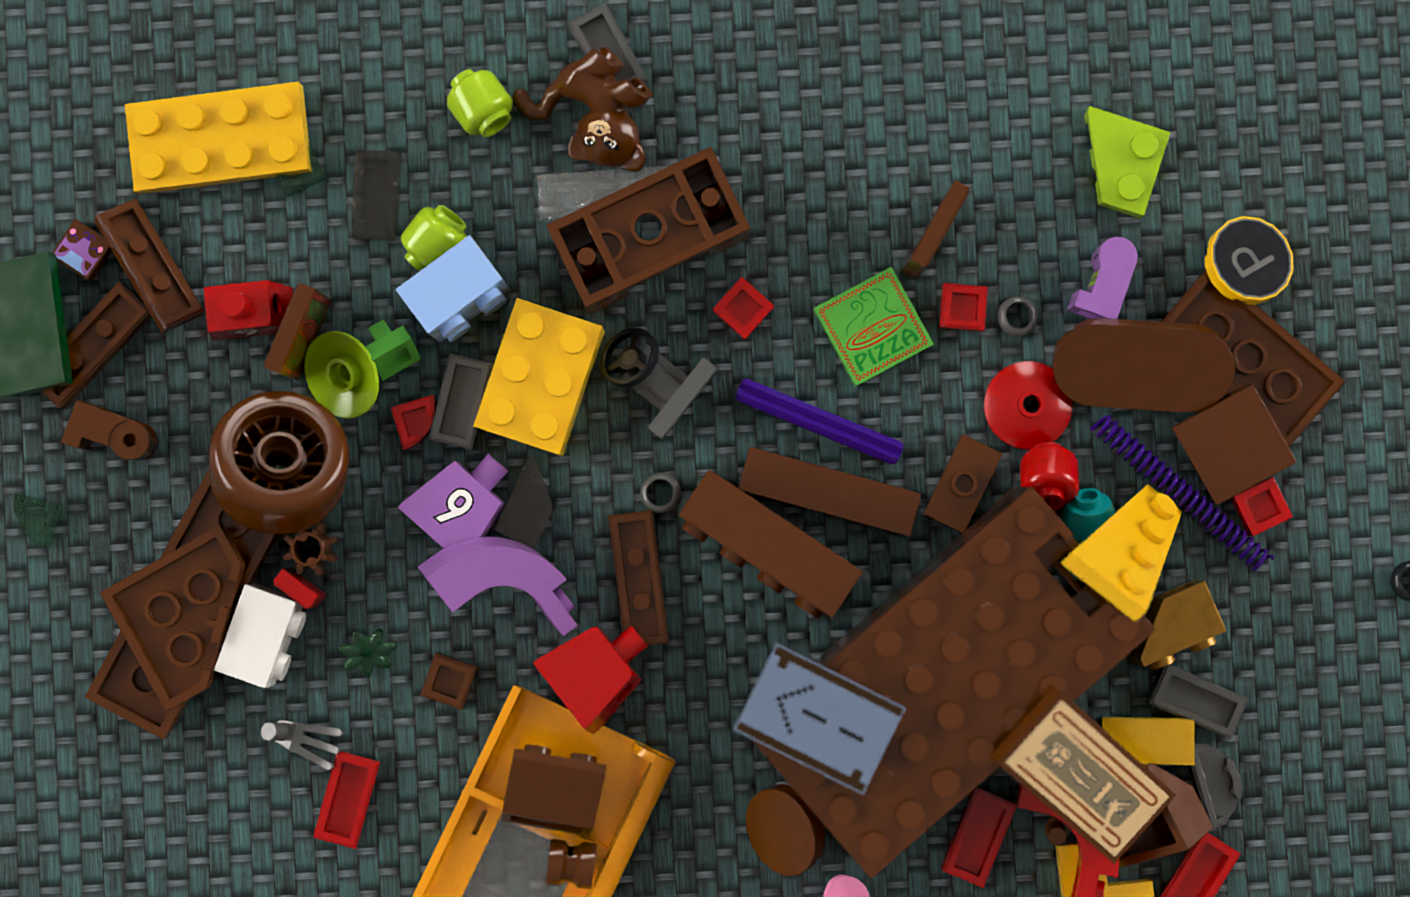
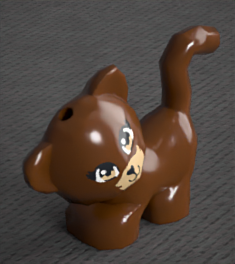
M601 47L599 50L592 48L580 60H575L563 67L558 77L546 88L539 103H534L525 89L518 88L513 92L512 99L517 110L530 121L548 119L562 96L583 102L589 106L590 111L579 121L577 132L571 137L568 145V156L574 160H589L596 165L611 168L621 166L631 172H639L645 165L646 157L644 148L639 141L638 126L631 119L626 108L639 107L646 104L653 93L637 77L632 78L630 81L627 79L621 82L617 81L615 76L623 68V63L609 48Z

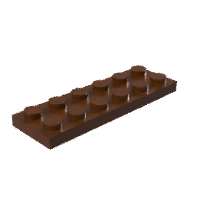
M208 469L160 558L214 527L224 525L245 562V568L228 624L229 627L244 585L253 583L279 534L258 532L232 519L222 509L214 496ZM121 631L85 695V698L163 740L169 738L188 702L186 701L170 711H165Z

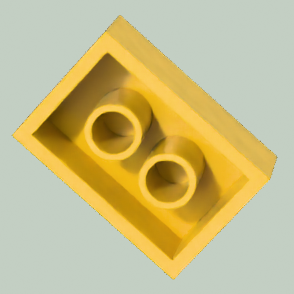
M516 298L473 426L563 457L605 333L603 326Z

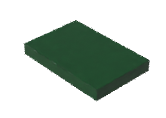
M42 252L1 262L0 400L73 384L56 254Z

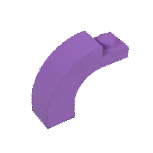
M500 537L467 539L440 550L418 566V569L452 613L485 589L496 586H512L529 593L550 623L562 636H565L577 626L569 614L575 607L560 587H558L567 579L540 553L520 542Z

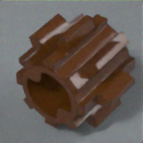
M319 523L315 529L307 528L299 531L297 536H284L283 539L290 545V552L283 556V560H294L297 563L295 566L297 567L296 574L302 575L308 568H311L317 576L325 574L324 566L326 565L324 562L326 560L329 562L339 560V557L332 552V545L336 544L340 539L339 537L329 538L325 535L327 532L326 523ZM317 539L321 547L320 555L306 558L302 550L303 543Z

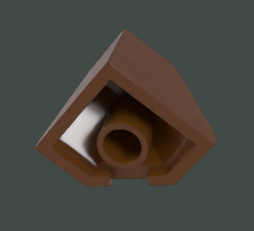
M1153 763L1144 765L1173 791L1176 796L1119 858V868L1189 850L1213 828L1193 786Z

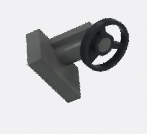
M628 328L617 333L605 346L600 361L601 371L607 380L618 387L632 388L660 411L647 428L661 440L665 438L717 372V367L703 357L689 376H687L659 354V347L655 338L641 328ZM641 336L648 338L650 346L647 345L643 351ZM632 337L630 346L621 351L618 361L609 365L611 354L618 344ZM625 372L620 380L612 378L610 375Z

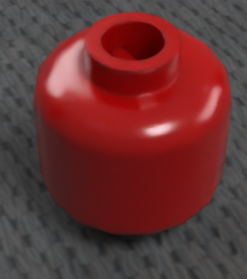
M1044 442L1034 446L1033 449L1026 452L1021 458L1020 488L1032 486L1053 511L1064 507L1067 503H1071L1079 493L1077 458L1073 452L1058 443Z

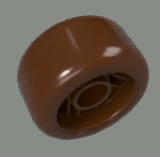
M268 391L252 395L231 407L222 416L214 429L209 445V479L214 496L222 509L232 519L249 529L267 534H289L310 528L323 520L335 508L345 488L349 467V446L345 432L336 417L326 407L308 396L290 391ZM281 465V466H284V467H286V468H285V469H275V468H272V466Z

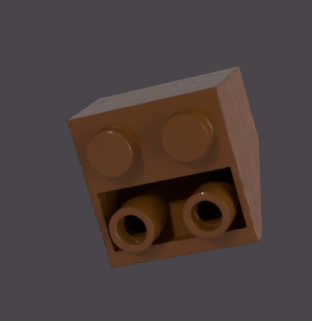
M525 745L524 750L515 748L500 821L590 837L594 828L607 765L598 764L596 757L583 753H571L569 758L551 755V749L539 745Z

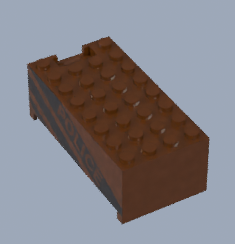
M1032 486L1010 489L991 509L815 661L906 708L863 795L751 739L871 879L1000 767L990 755L1054 685L1074 702L1156 630L1144 615L1134 622L1084 581L1081 583L1084 587L1081 588L1058 560L1061 557L1065 559L1079 544L1072 537L1074 534ZM1053 565L1074 589L1076 594L1070 597L1047 569Z

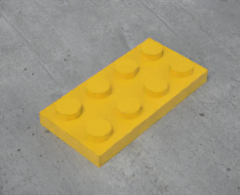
M299 82L125 104L133 189L138 194L312 172L303 85Z

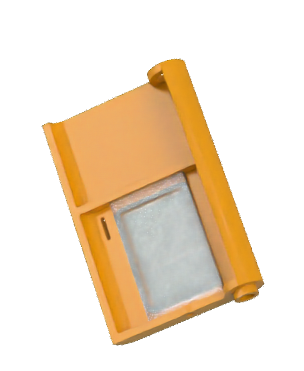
M513 685L412 897H612L676 761L668 755L605 725L595 734H592L583 729L567 707L526 688ZM525 745H539L551 749V755L569 758L571 753H583L596 757L598 764L607 765L594 828L590 837L500 821L515 748L524 750ZM551 838L565 840L569 846H578L582 842L597 843L591 890L577 888L574 883L564 882L560 886L546 885Z

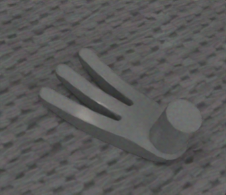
M280 720L276 723L268 722L262 726L261 735L263 739L276 741L288 750L305 757L326 770L334 768L332 763L303 747L302 744L338 754L341 752L340 748L306 736L305 732L340 737L344 734L341 729Z

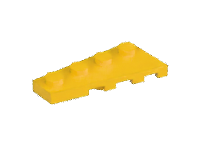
M1147 484L1067 556L1061 564L1135 622L1148 610L1182 511L1169 496L1159 493Z

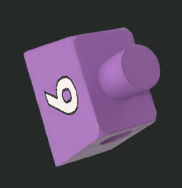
M487 454L472 472L460 462L454 461L403 501L398 508L443 548L463 540L485 537L506 504L491 490L505 476L508 470L490 454Z

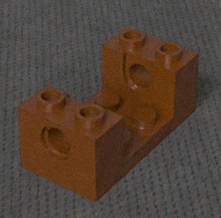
M708 147L546 225L589 315L629 297L628 289L705 252L711 258L748 240L751 229L712 147ZM645 216L657 218L662 225L660 235L653 240H644L635 232L637 222Z

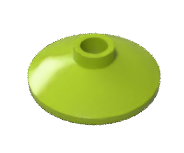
M341 331L326 332L311 342L305 355L304 370L309 389L317 402L326 407L333 415L341 418H355L369 411L378 396L379 376L375 362L371 360V354L367 348L352 335Z

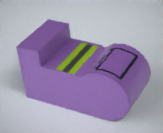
M1113 237L1095 249L1091 260L1094 271L1087 290L1079 289L1072 294L1067 311L1089 319L1118 318L1137 263L1138 254L1136 247L1131 241L1123 237Z

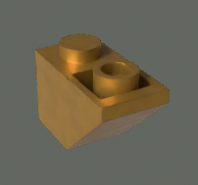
M1192 580L1153 597L1145 617L1156 630L1134 648L1130 656L1134 664L1143 667L1148 665L1150 670H1155L1174 662L1175 657L1173 654L1186 648H1190L1191 652H1197L1216 643L1214 636L1227 630L1205 581Z

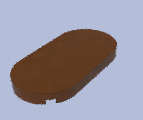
M1107 318L1088 319L1075 325V328L1067 334L1064 333L1057 341L1052 356L1054 377L1061 391L1077 403L1094 407L1196 412L1206 409L1221 400L1230 389L1235 376V360L1225 340L1211 328L1199 324Z

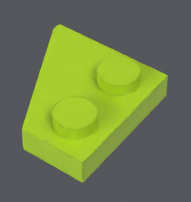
M1089 106L1086 109L1084 118L1090 133L1092 146L1090 156L1092 168L1096 171L1097 182L1095 183L1098 205L1142 218L1145 214L1171 132Z

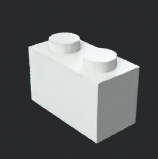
M256 583L245 584L214 671L263 688L275 685L276 680L282 681L291 662V655L286 654L292 637H299L306 621L307 614L302 612L303 607L282 592Z

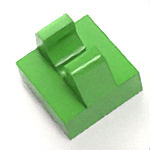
M383 319L368 328L374 338V342L365 347L371 354V360L375 362L382 381L421 360L415 344L404 325L391 332Z

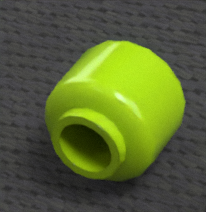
M471 69L459 73L451 81L452 89L447 96V107L468 134L490 137L500 132L510 122L513 100L491 71L479 70L473 72Z
M438 205L437 208H422L401 235L402 244L407 250V253L404 255L405 259L414 268L421 271L467 237L464 231L467 227L465 222L443 205Z

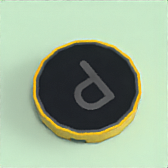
M1242 216L1229 220L1210 236L1207 243L1205 269L1210 281L1223 296L1233 301L1238 299L1249 305H1257L1269 301L1288 285L1294 271L1293 253L1287 239L1274 225L1260 218Z

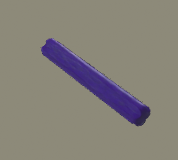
M743 379L735 394V399L743 404L886 463L896 464L903 450L902 442L750 379Z

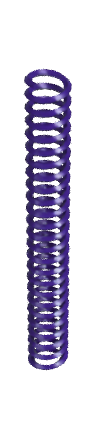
M1111 415L1102 417L1090 428L1091 431H1094L1106 420L1096 434V438H1100L1112 427L1103 440V444H1106L1114 435L1120 432L1110 445V449H1114L1126 438L1116 452V455H1120L1127 447L1134 443L1123 457V461H1127L1140 449L1134 460L1130 463V467H1133L1141 458L1147 455L1142 464L1137 468V473H1140L1154 460L1151 467L1143 475V478H1148L1154 470L1160 467L1157 474L1151 479L1150 484H1154L1163 474L1168 472L1163 481L1157 486V490H1161L1167 482L1174 478L1171 485L1165 490V495H1168L1181 483L1177 492L1171 497L1173 501L1188 489L1185 496L1177 504V507H1182L1190 497L1195 495L1191 503L1184 509V513H1188L1194 505L1202 500L1200 506L1191 515V519H1195L1203 509L1209 506L1206 513L1198 520V525L1203 524L1211 514L1216 512L1212 520L1204 527V531H1208L1216 521L1222 518L1220 524L1211 533V536H1216L1225 525L1229 524L1226 531L1218 538V542H1222L1229 533L1236 529L1234 535L1226 542L1225 548H1229L1238 537L1243 535L1241 541L1232 549L1231 554H1236L1243 544L1250 541L1247 548L1238 556V560H1242L1251 549L1257 546L1255 552L1245 561V566L1250 565L1261 553L1263 555L1254 564L1252 571H1257L1267 559L1271 558V560H1274V555H1267V549H1261L1260 543H1254V538L1247 537L1246 531L1240 532L1239 525L1233 526L1232 519L1226 520V514H1220V508H1213L1212 502L1206 503V497H1199L1198 490L1192 491V485H1186V479H1179V473L1172 474V467L1165 468L1164 461L1158 462V456H1152V450H1145V444L1138 445V438L1131 439L1130 432L1124 433L1125 428L1118 427V421L1110 422Z

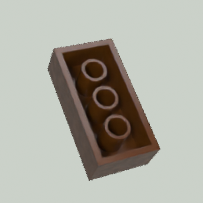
M708 469L678 515L686 520L681 529L702 543L710 536L723 545L719 551L720 555L741 569L746 562H749L761 570L756 578L779 594L784 587H787L798 595L793 603L817 619L820 618L823 612L833 618L863 573L862 570L710 469Z

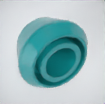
M1083 488L1079 490L1078 495L1071 503H1067L1064 506L1059 518L1074 534L1072 535L1074 540L1081 545L1112 517L1116 510L1107 495L1094 488Z

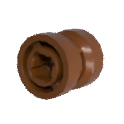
M551 838L546 885L560 886L564 882L574 883L577 888L591 890L597 843L582 842L578 846H569L565 840Z

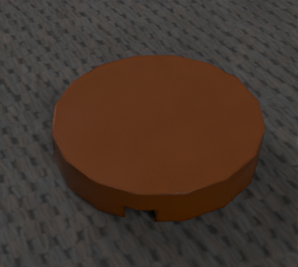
M785 784L773 785L759 791L750 800L746 811V830L751 846L760 860L774 872L785 876L800 875L811 869L815 865L816 860L822 856L825 849V830L822 821L791 786Z

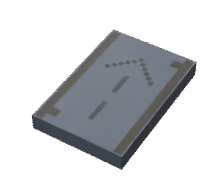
M776 643L734 726V730L863 795L906 708Z

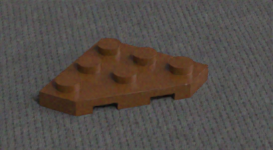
M224 525L214 527L100 592L166 712L211 688L215 674L214 668L222 649L245 568V562Z

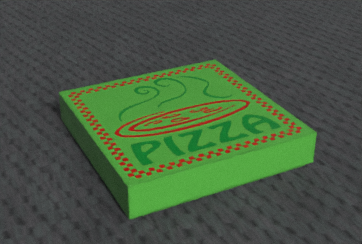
M892 266L813 308V312L854 387L934 345Z

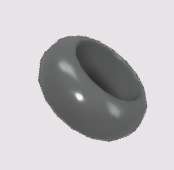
M1014 296L1006 299L998 309L997 319L999 326L1005 333L1021 337L1028 335L1034 330L1038 323L1039 314L1037 307L1031 300L1022 296ZM1019 304L1028 310L1030 318L1026 327L1021 329L1014 328L1008 323L1006 313L1009 306Z
M658 472L651 474L644 480L640 489V497L648 510L663 514L670 512L677 506L681 498V489L678 481L668 473ZM658 480L669 482L673 488V498L668 504L663 506H656L648 497L650 485Z

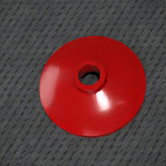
M1018 362L1002 369L991 380L984 396V414L991 431L1002 442L1018 449L1030 450L1040 443L1054 442L1065 431L1072 415V400L1059 388L1053 369L1039 362ZM1027 396H1032L1038 401V409L1034 413L1027 412L1024 409L1023 401Z

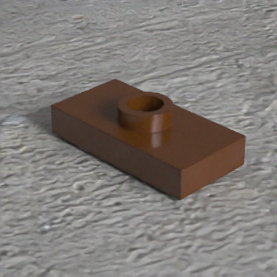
M962 434L922 514L963 533L1003 454Z

